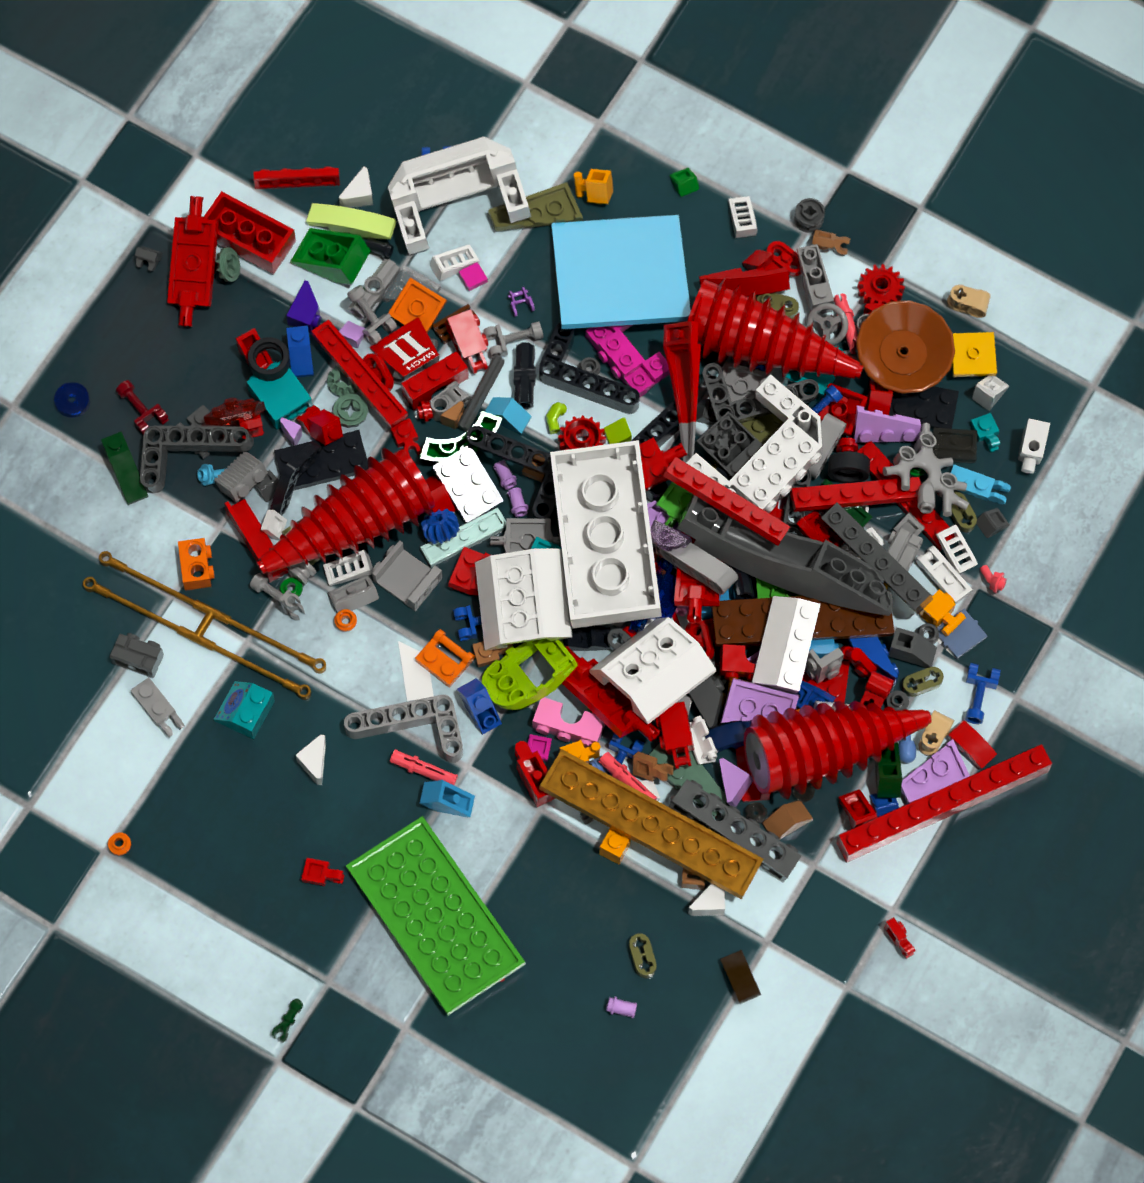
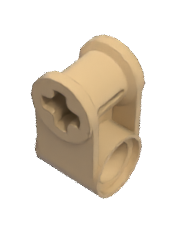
M955 285L950 291L947 305L951 310L983 318L986 316L991 295L984 290Z
M936 710L933 711L931 715L932 722L924 730L918 745L920 752L926 756H932L938 751L955 721Z

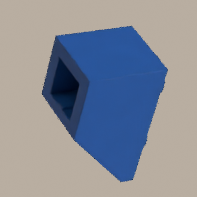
M477 678L457 688L465 708L482 735L502 724L486 687Z

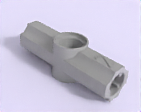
M384 259L374 274L365 280L363 289L366 293L364 298L371 309L377 302L383 299L384 292L400 272V268L390 259ZM373 287L379 288L377 291L370 290ZM352 302L348 307L349 311L356 318L364 320L366 315L362 311L363 309L360 308L358 302Z

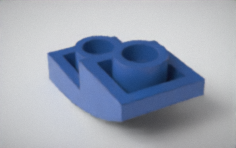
M802 681L800 690L796 693L799 695L796 706L801 708L804 705H809L814 708L815 701L834 702L836 697L812 684Z

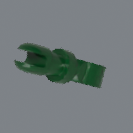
M296 998L291 1001L288 1012L281 1017L282 1022L272 1031L274 1039L279 1032L283 1031L280 1039L282 1043L286 1041L290 1025H294V1018L303 1007L300 999Z

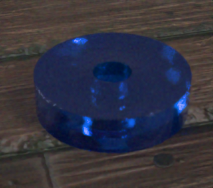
M70 382L58 388L54 396V402L60 414L74 418L83 415L88 410L90 397L83 385ZM70 398L76 399L74 402H69Z

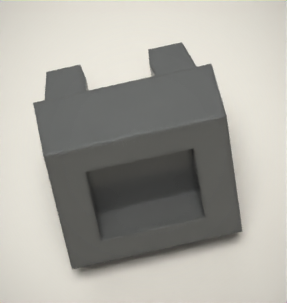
M144 246L137 247L135 253L136 266L142 267L143 262L146 260L149 262L148 270L154 271L158 262L161 261L163 252Z

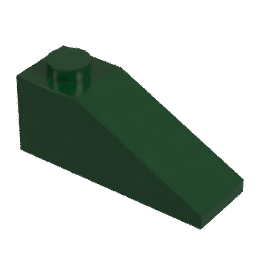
M122 431L101 439L104 451L127 504L130 505L148 498L147 491L140 481V474Z
M898 742L894 744L892 752L888 748L881 751L880 762L875 761L877 798H900L902 771Z

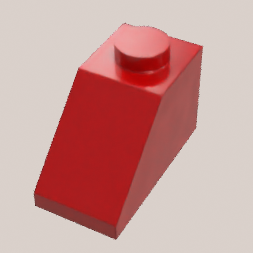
M870 378L867 396L869 400L866 404V410L871 412L880 410L883 411L884 415H889L893 391L883 388Z

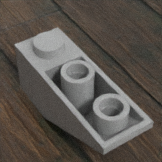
M818 244L797 248L805 296L810 312L820 304H834V298ZM822 310L818 314L829 313L832 310Z

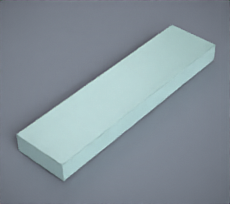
M497 507L460 526L457 536L450 538V541H444L443 544L440 542L436 544L429 542L421 546L420 550L430 567L432 568L461 553L464 547L471 548L491 536L506 530V520L499 508Z

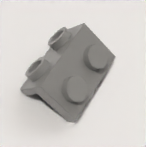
M838 647L820 659L815 651L811 649L808 653L805 672L810 679L814 678L817 684L826 678L830 680L839 674L844 654Z

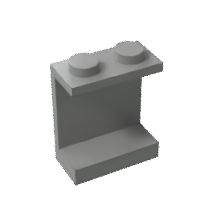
M400 540L396 545H392L387 550L385 559L382 562H377L372 569L373 582L414 611L419 608L442 579L441 569L437 566L431 569L404 550L403 542Z

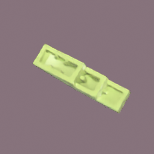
M312 203L306 220L309 226L328 227L331 231L348 232L360 235L362 238L391 239L397 222L394 218L372 212Z

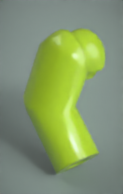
M554 403L546 414L550 434L560 432L558 418L567 412V407L563 403Z

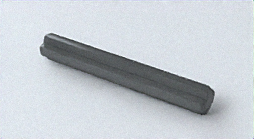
M493 357L458 422L459 429L463 431L470 429L504 365L502 357Z

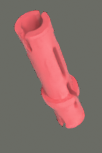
M837 294L833 297L834 303L845 312L848 319V331L845 337L849 352L856 354L855 346L857 349L856 340L858 333L853 320L854 313L849 308L846 294H840L841 301Z
M397 749L394 750L390 759V763L408 769L409 773L415 772L434 781L444 780L455 785L458 778L457 774L419 760V757L416 755L412 757L397 751Z
M606 752L599 759L598 763L612 774V777L655 800L657 799L652 792L627 770L628 767L625 764L619 763L609 752Z

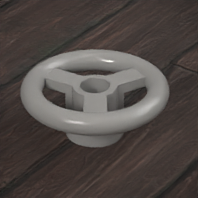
M823 303L813 308L809 313L807 326L813 320L821 324L823 335L826 334V341L836 345L844 339L848 331V319L840 307L831 303ZM822 310H832L838 316L828 315L822 317L818 313ZM827 321H830L831 323L830 328L826 326ZM839 322H842L839 335L830 340V334L835 332L839 328Z

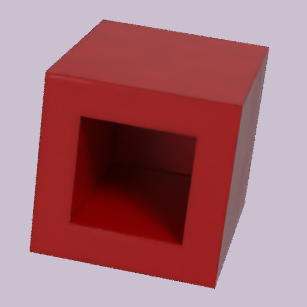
M323 409L307 418L310 436L322 444L328 445L343 437L340 418Z

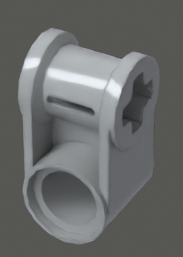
M457 381L449 384L442 392L432 398L430 405L435 421L441 422V414L458 402H464V407L470 402L471 396L465 394L459 388ZM442 406L445 409L437 410L436 407Z

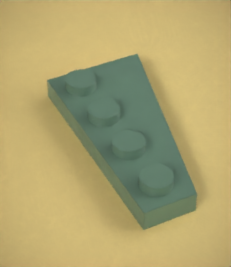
M660 743L649 754L657 758V764H671L674 766L673 775L668 774L667 782L677 790H680L686 779L689 781L694 780L703 787L704 791L709 794H716L722 799V803L728 804L725 793L704 766L697 763L692 751H689L692 766L683 765L679 766V769L675 768L673 755H668L666 749L662 750ZM685 752L678 753L677 757L686 756ZM693 799L697 806L703 808L701 800ZM712 812V817L715 819L719 812Z

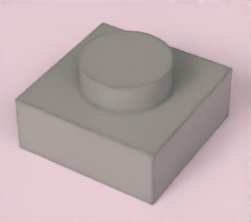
M909 512L894 530L897 532L900 527L918 536L926 527Z

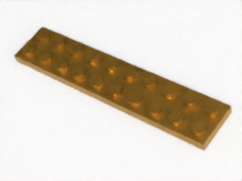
M563 749L559 752L539 787L541 791L741 900L763 861V858Z

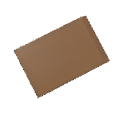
M799 800L782 805L762 825L767 832L770 831L776 834L780 840L812 821L813 818L802 801Z

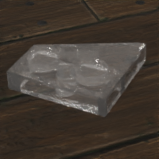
M404 265L382 296V300L384 302H389V300L396 301L410 278L436 294L440 291L441 285Z

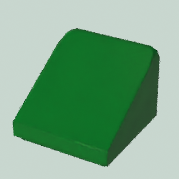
M689 167L670 175V179L681 197L699 190L697 176Z

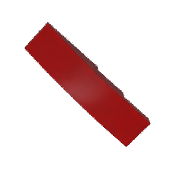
M762 267L742 272L741 268L699 276L700 287L704 280L719 284L725 277L726 288L734 290L741 283V294L749 296L755 289L756 295L790 290L787 267L765 271Z

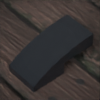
M596 625L588 626L587 628H572L571 626L572 638L563 639L564 646L570 647L571 650H610L607 644V637L611 630L610 627Z

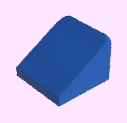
M877 793L870 795L877 818L899 808L896 798H877Z

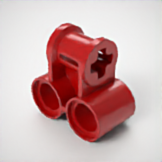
M873 671L860 703L864 705L865 702L869 703L873 700L881 708L893 687L894 680Z

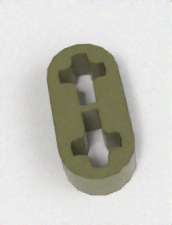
M954 492L957 496L968 502L964 494ZM970 504L966 510L962 508L959 510L958 506L952 505L951 517L958 529L966 533L971 532L976 526L977 517ZM963 515L966 520H971L969 525L967 523H962Z
M929 667L905 677L902 690L907 696L915 697L937 689L943 682V672L937 667ZM930 674L938 676L936 682L933 680L925 682V680L929 678ZM910 681H912L913 684L920 682V684L916 686V690H913L912 687L908 688Z
M635 934L629 942V950L635 970L640 977L650 978L655 974L657 967L650 940L644 934ZM636 940L645 943L643 945L644 953L640 954L639 948L634 947ZM642 958L646 959L648 965H652L649 972H646L645 969H640L643 964Z

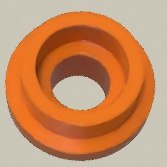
M341 610L335 616V625L341 631H350L357 624V617L351 610ZM347 618L350 620V622L348 624H343L342 620Z
M115 833L108 840V848L115 855H124L131 848V840L125 833ZM118 840L123 841V845L120 847L115 845Z

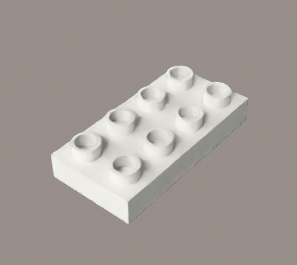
M639 440L550 452L572 628L662 617Z

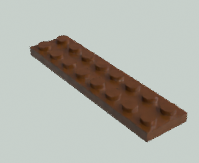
M791 596V598H800L820 604L812 640L894 635L892 613L890 616L869 613L829 604L805 596ZM772 598L720 601V606H711L715 647H721L723 644H761Z

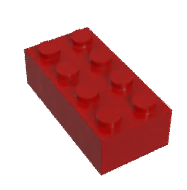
M222 191L204 215V219L219 221L217 245L223 248H232L238 256L272 274L276 272L296 242L294 229Z

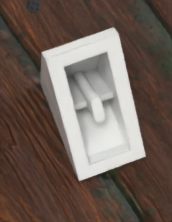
M366 167L361 169L339 196L341 207L355 208L373 205L369 174Z
M988 376L978 382L972 399L990 411L1009 388V385L996 376Z
M319 735L296 754L298 764L317 785H322L326 749L325 735Z
M711 884L689 907L688 914L691 916L724 915V890Z

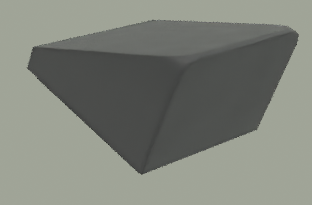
M706 398L699 401L696 421L714 425L716 419L710 400ZM723 411L719 414L720 418L723 415Z
M270 470L267 471L268 473L265 475V478L254 486L266 502L273 499L279 481Z
M998 508L983 512L976 523L986 538L992 537L1010 525Z

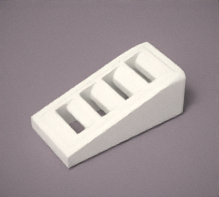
M750 196L728 199L735 238L756 236L757 225ZM746 203V206H738V207H735V205H734V204ZM747 210V212L736 213V211ZM747 216H748L747 219H740V220H738L739 217H747ZM750 223V225L740 226L739 224Z
M469 244L432 256L430 267L438 281H442L476 262L479 263V259ZM464 253L466 254V256L468 257L469 260H466V259L464 258V256H463Z
M956 524L936 534L949 563L958 574L978 564ZM954 533V538L948 541L945 540V537ZM958 541V546L952 549L949 547V545ZM962 550V554L954 556V553ZM966 558L967 562L961 565L958 563V561Z
M365 550L359 551V555L354 553L343 557V560L338 559L323 565L329 586L362 578L373 573L369 554ZM359 561H363V568L360 567ZM351 563H354L355 571H352ZM345 565L347 574H343L341 566ZM333 568L337 569L339 577L335 578Z

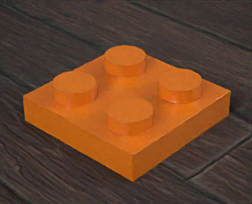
M410 278L390 309L389 314L404 325L419 317L428 333L447 300Z

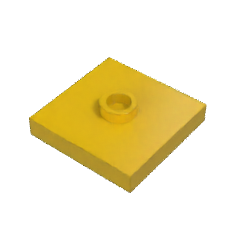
M994 332L953 333L955 355L952 362L953 377L997 375Z

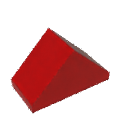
M434 476L426 479L425 481L435 503V507L431 508V512H437L438 509L441 511L448 509L455 513L456 509L445 485Z

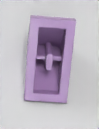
M719 759L727 803L730 806L737 807L753 783L752 777L726 759Z

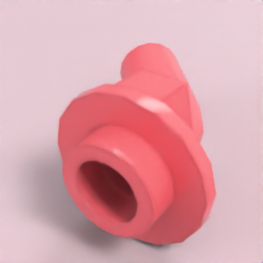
M987 565L980 568L985 580L990 584L989 589L993 590L994 593L1004 589L1007 579L1004 578L1005 574L1003 572H994L992 574Z

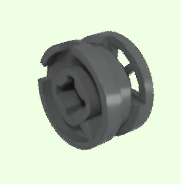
M813 198L801 200L796 206L794 222L797 228L807 233L815 232V229L819 230L823 225L825 216L823 204Z

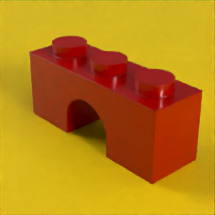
M456 351L402 382V395L414 411L417 409V406H420V401H431L433 393L442 386L449 385L455 381L460 384L469 379L468 367Z
M723 644L720 649L719 676H725V679L728 680L746 677L748 681H752L756 664L751 663L746 658L745 646Z

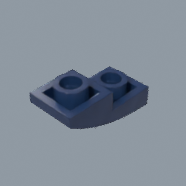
M751 720L732 722L711 729L709 734L705 736V739L712 738L718 753L729 747L738 749L744 746V733L750 727Z

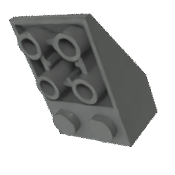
M729 411L697 440L699 445L729 474L731 479L763 446Z

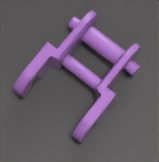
M524 287L518 292L512 293L511 290L509 291L510 295H508V298L512 300L511 309L515 317L518 316L516 304L525 301L529 304L531 310L535 311L532 298L527 296L528 290H525ZM524 296V299L515 301L514 297Z

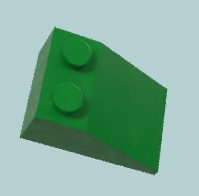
M309 228L292 257L291 263L333 282L352 285L371 250L360 235Z

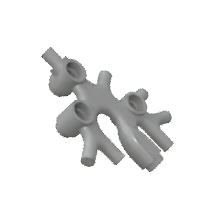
M923 423L914 449L910 446H902L893 459L894 466L884 467L883 475L896 474L900 476L901 489L907 491L910 489V470L915 467L926 471L928 478L921 484L918 491L917 506L920 512L928 514L935 508L936 492L938 496L943 497V515L948 517L952 515V504L964 510L968 507L969 502L954 493V490L966 491L967 483L957 481L956 476L952 473H941L943 467L953 466V459L951 457L939 459L934 455L933 447L936 444V438L930 431V424Z

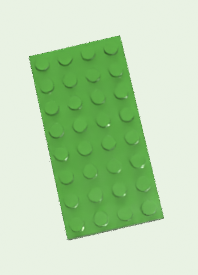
M423 816L346 865V869L447 1015H450L525 965V961Z

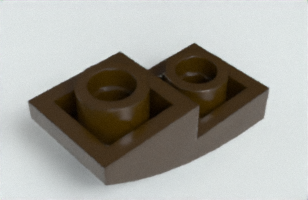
M742 950L721 958V962L740 1004L761 995Z

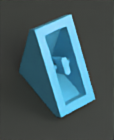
M493 397L485 410L487 413L501 417V426L522 435L532 417L519 403L510 397Z

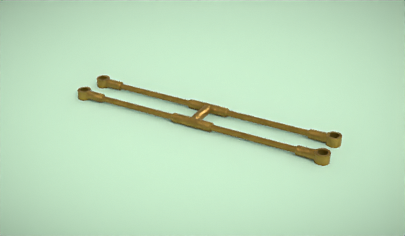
M108 551L100 553L99 561L101 565L105 567L111 566L122 572L125 571L193 605V608L205 613L196 631L193 632L183 626H178L112 593L110 589L98 584L93 577H87L83 581V586L87 592H96L106 598L110 597L154 619L211 651L215 650L283 684V687L297 693L302 700H307L311 696V689L308 685H299L288 679H283L203 637L213 618L227 625L231 624L297 657L299 661L313 667V670L318 674L326 671V662L322 658L315 659L303 652L299 653L233 620L231 616L203 602L193 600L127 567V564L113 558ZM106 556L110 557L108 561L102 560ZM89 582L94 583L92 587L86 586ZM318 663H321V664L324 665V666H323L322 668H320V669L316 668V665H317ZM304 689L308 691L306 695L300 694Z

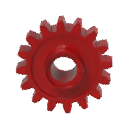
M882 264L881 268L873 265L872 271L866 268L865 274L860 275L857 285L859 289L858 296L863 297L862 302L886 304L888 302L901 301L905 286H903L904 278H899L900 272L893 273L892 266L889 269H885V264Z
M584 415L581 418L574 416L570 422L565 421V428L561 427V435H558L560 450L600 446L606 443L605 429H600V422L595 423L593 417L588 419ZM585 437L587 440L580 441L577 438Z

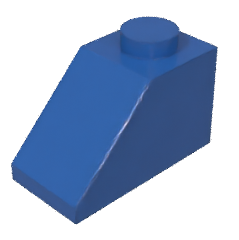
M308 326L286 328L291 371L296 378L314 376Z

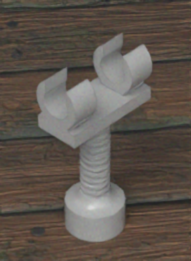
M359 285L349 291L347 296L351 302H358L366 317L369 318L368 320H370L371 324L362 332L372 345L374 343L377 344L381 340V336L375 329L382 324L387 332H392L397 328V324L389 313L377 318L364 298L365 290Z
M539 321L531 323L529 329L514 332V334L503 335L499 324L483 330L487 340H493L498 337L500 345L489 348L491 359L494 356H508L506 344L511 343V341L533 337L535 340L544 338Z
M258 573L253 577L250 587L256 592L264 591L278 600L287 615L290 614L292 619L300 620L299 616L293 613L295 610H301L305 614L300 599L296 594L291 593L290 590H287L284 594L268 584V578L262 573Z

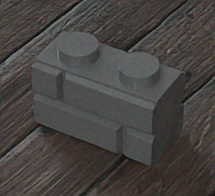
M127 633V635L119 634L110 654L112 664L154 678L164 653L158 643L150 640L146 643L140 641L138 636Z

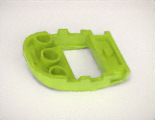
M540 639L527 641L516 648L510 647L505 651L507 655L500 661L495 660L484 672L482 684L486 687L491 700L497 706L508 710H518L541 700L555 691L578 664L560 640ZM538 650L555 672L546 684H541L536 688L519 665Z

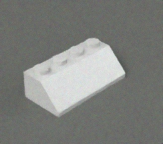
M773 596L752 683L794 694L799 692L820 604L800 598Z

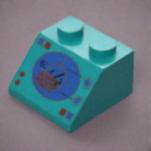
M235 681L218 710L214 721L254 740L275 702L273 692L254 683Z

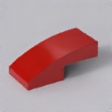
M962 720L947 734L951 740H954L959 751L965 752L978 769H982L997 755L988 742L965 720Z

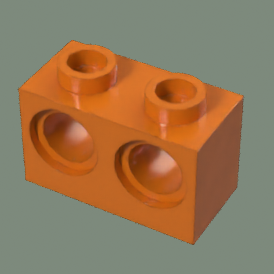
M205 538L178 541L184 589L192 590L212 587L211 579H215L213 565L209 566L208 559L212 558L211 546L206 545ZM193 551L201 552L196 557L190 555ZM197 571L203 572V575L200 577L193 576Z

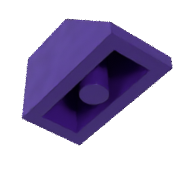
M304 280L286 317L289 326H308L309 334H312L311 331L320 325L322 316H320L319 306L308 281Z

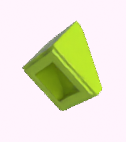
M625 417L604 427L609 444L630 442L632 440Z

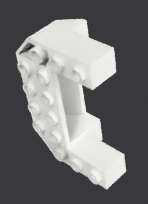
M481 137L402 162L388 189L409 255L429 249L418 211L499 186L511 223L531 217L510 148L486 137Z
M771 374L756 389V399L783 421L784 424L732 479L728 481L697 453L687 462L690 466L768 513L776 507L777 502L782 497H785L791 491L792 486L806 475L807 470L812 465L814 466L822 457L820 416Z

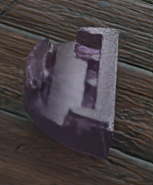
M654 520L651 526V536L655 545L660 549L672 551V549L680 547L685 548L692 542L691 537Z

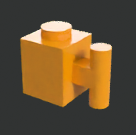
M590 169L587 179L582 178L581 172L574 173L577 197H583L584 191H586L588 202L598 204L609 203L613 193L612 173L610 170Z
M939 589L932 596L933 600L919 615L927 623L933 624L936 627L943 622L946 626L941 631L945 636H948L966 617L961 612L955 617L951 615L956 605L954 599L948 593H943Z
M581 740L560 747V751L563 749L588 764L590 758L595 759L600 756V744L598 742H593L587 748H584Z
M610 828L600 846L599 855L620 865L630 846L631 839Z

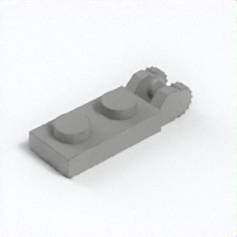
M149 677L131 690L136 700L168 737L173 735L172 729L165 723L169 718H172L175 725L180 729L185 727L182 720L176 714L175 709Z

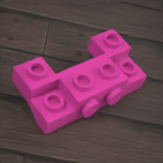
M632 325L591 327L587 329L585 337L598 351L600 360L603 363L607 362L611 367L610 370L616 379L620 378L625 385L635 388L639 392L640 397L645 395L659 381L670 375L667 360L660 352L645 361L622 333Z

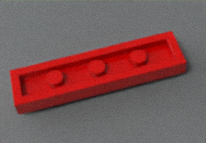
M306 167L299 170L284 168L277 171L263 169L253 172L255 189L340 185L339 168L324 167L322 169Z

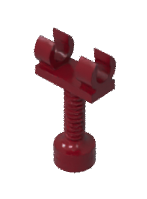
M126 380L116 388V392L121 398L127 397L141 414L140 417L134 420V424L144 436L145 430L149 427L146 422L156 416L158 421L164 424L169 420L168 415L159 404L148 410L133 392L135 389L134 385L130 380Z

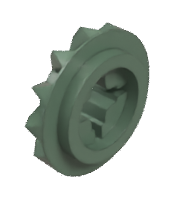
M230 247L222 248L217 253L218 260L215 261L218 264L217 271L220 272L219 276L224 278L225 282H233L240 274V260L235 250Z
M338 366L329 371L327 384L332 393L337 396H343L350 393L355 394L358 391L349 379V386L344 381L340 382L341 374L345 378L347 376Z
M350 393L336 400L333 412L334 415L340 418L341 424L348 427L352 425L359 426L366 419L368 405L363 397ZM352 404L357 412H353L351 417H349L348 412L345 410H349Z

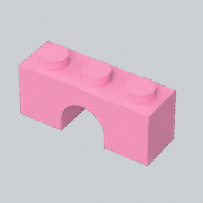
M545 697L540 700L533 718V728L538 733L555 735L564 742H570V740L577 742L581 740L584 748L590 747L593 742L599 743L605 723L594 713L584 711L580 721L569 724L561 718L563 703Z

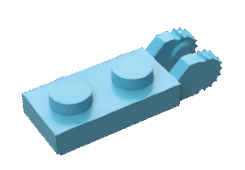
M953 465L951 473L956 476L957 481L967 483L966 491L960 492L985 501L989 500L998 504L1006 503L1007 498L1004 495L991 492L993 488L1002 492H1010L1011 486L1000 480L995 481L991 477Z

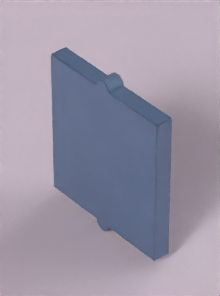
M965 609L960 612L965 615L966 619L948 636H945L941 631L946 626L944 623L937 627L943 646L947 647L956 659L987 638L986 633L978 625V621L974 620Z

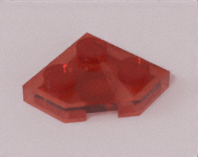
M233 397L224 400V403L220 406L212 408L211 412L204 416L205 425L225 426L231 424V421L241 418L244 421L253 419L266 409L264 402L254 401V399L237 400V398Z

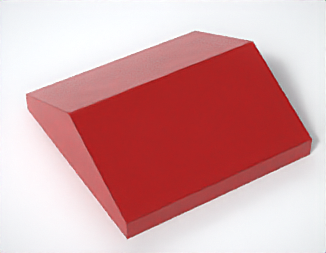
M829 383L828 387L830 385L836 387L843 398L837 403L830 402L818 414L820 421L822 422L825 415L829 413L847 423L842 435L851 436L855 428L857 406L865 408L869 397Z

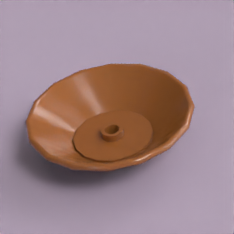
M910 300L888 302L874 309L861 324L856 340L858 360L864 366L863 368L867 375L883 388L902 394L923 392L939 384L951 369L955 355L953 333L944 318L929 306ZM900 350H905L907 354H901Z

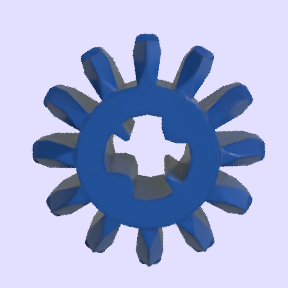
M438 509L437 512H431L432 516H425L424 521L421 522L424 537L433 544L438 542L443 544L444 541H450V538L456 537L457 532L460 531L456 515L448 509L443 511Z

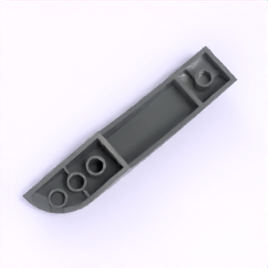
M695 495L692 496L680 518L681 521L677 529L694 538V545L753 577L785 590L829 604L890 616L892 613L893 598L891 591H887L883 584L884 578L868 563L827 540L822 542L787 532L779 546Z

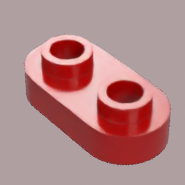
M781 241L770 243L767 252L773 254L780 253V256L773 255V262L779 268L787 267L789 276L796 277L801 275L798 254ZM795 265L797 268L792 269L790 266Z
M367 354L363 360L383 384L385 381V386L391 391L394 379L384 360L377 354Z
M694 619V622H689L686 625L685 631L699 642L703 650L706 649V654L711 660L714 655V646L709 627L702 620L696 622V619ZM701 629V633L697 635V631Z

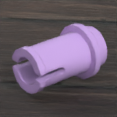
M506 461L497 462L493 468L501 480V487H504L506 490L515 487L517 478L512 475Z
M521 488L510 489L507 493L512 504V514H515V517L525 516L528 513V505L524 502Z
M616 996L614 998L609 997L606 1011L611 1012V1015L617 1013L634 1018L637 1003L619 1000Z

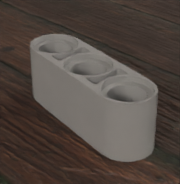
M829 413L825 415L821 422L822 457L814 466L812 465L808 469L811 477L815 479L821 473L847 426V423Z

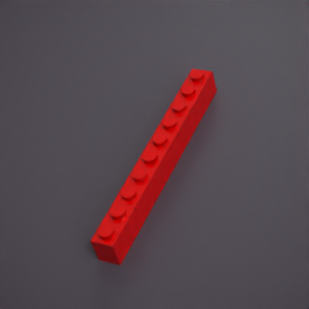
M1041 744L844 832L838 836L836 844L847 863L1049 772L1052 762Z

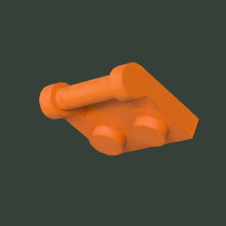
M439 629L430 642L415 657V661L450 688L473 662L475 655L471 652L467 653L445 636L446 633L443 630ZM438 644L444 645L462 661L457 664L437 648Z

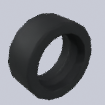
M264 337L255 341L248 352V363L252 374L264 381H275L283 377L290 366L289 351L286 345L273 337ZM265 349H274L280 352L282 361L273 369H263L256 363L257 355Z
M845 451L835 453L829 457L828 476L834 481L855 483L863 482L869 478L870 459L868 456L858 452Z

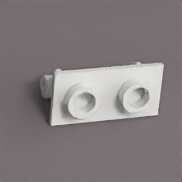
M701 716L693 718L694 722H690L695 748L693 752L697 763L716 762L718 751L714 746L712 738L705 739V736L709 734L706 721Z

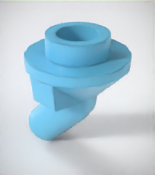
M203 464L197 473L198 480L204 486L214 484V479L221 475L224 469L213 470V465Z

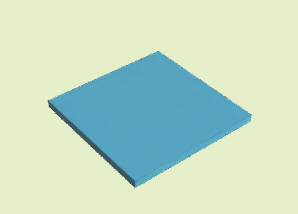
M679 215L552 223L562 329L688 320L691 308Z

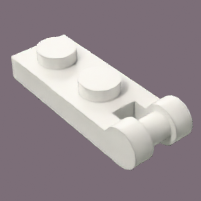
M932 545L927 549V553L924 555L920 554L915 558L917 565L924 569L943 593H948L954 599L955 604L972 593L973 589L935 546ZM932 559L936 561L933 565L929 562Z

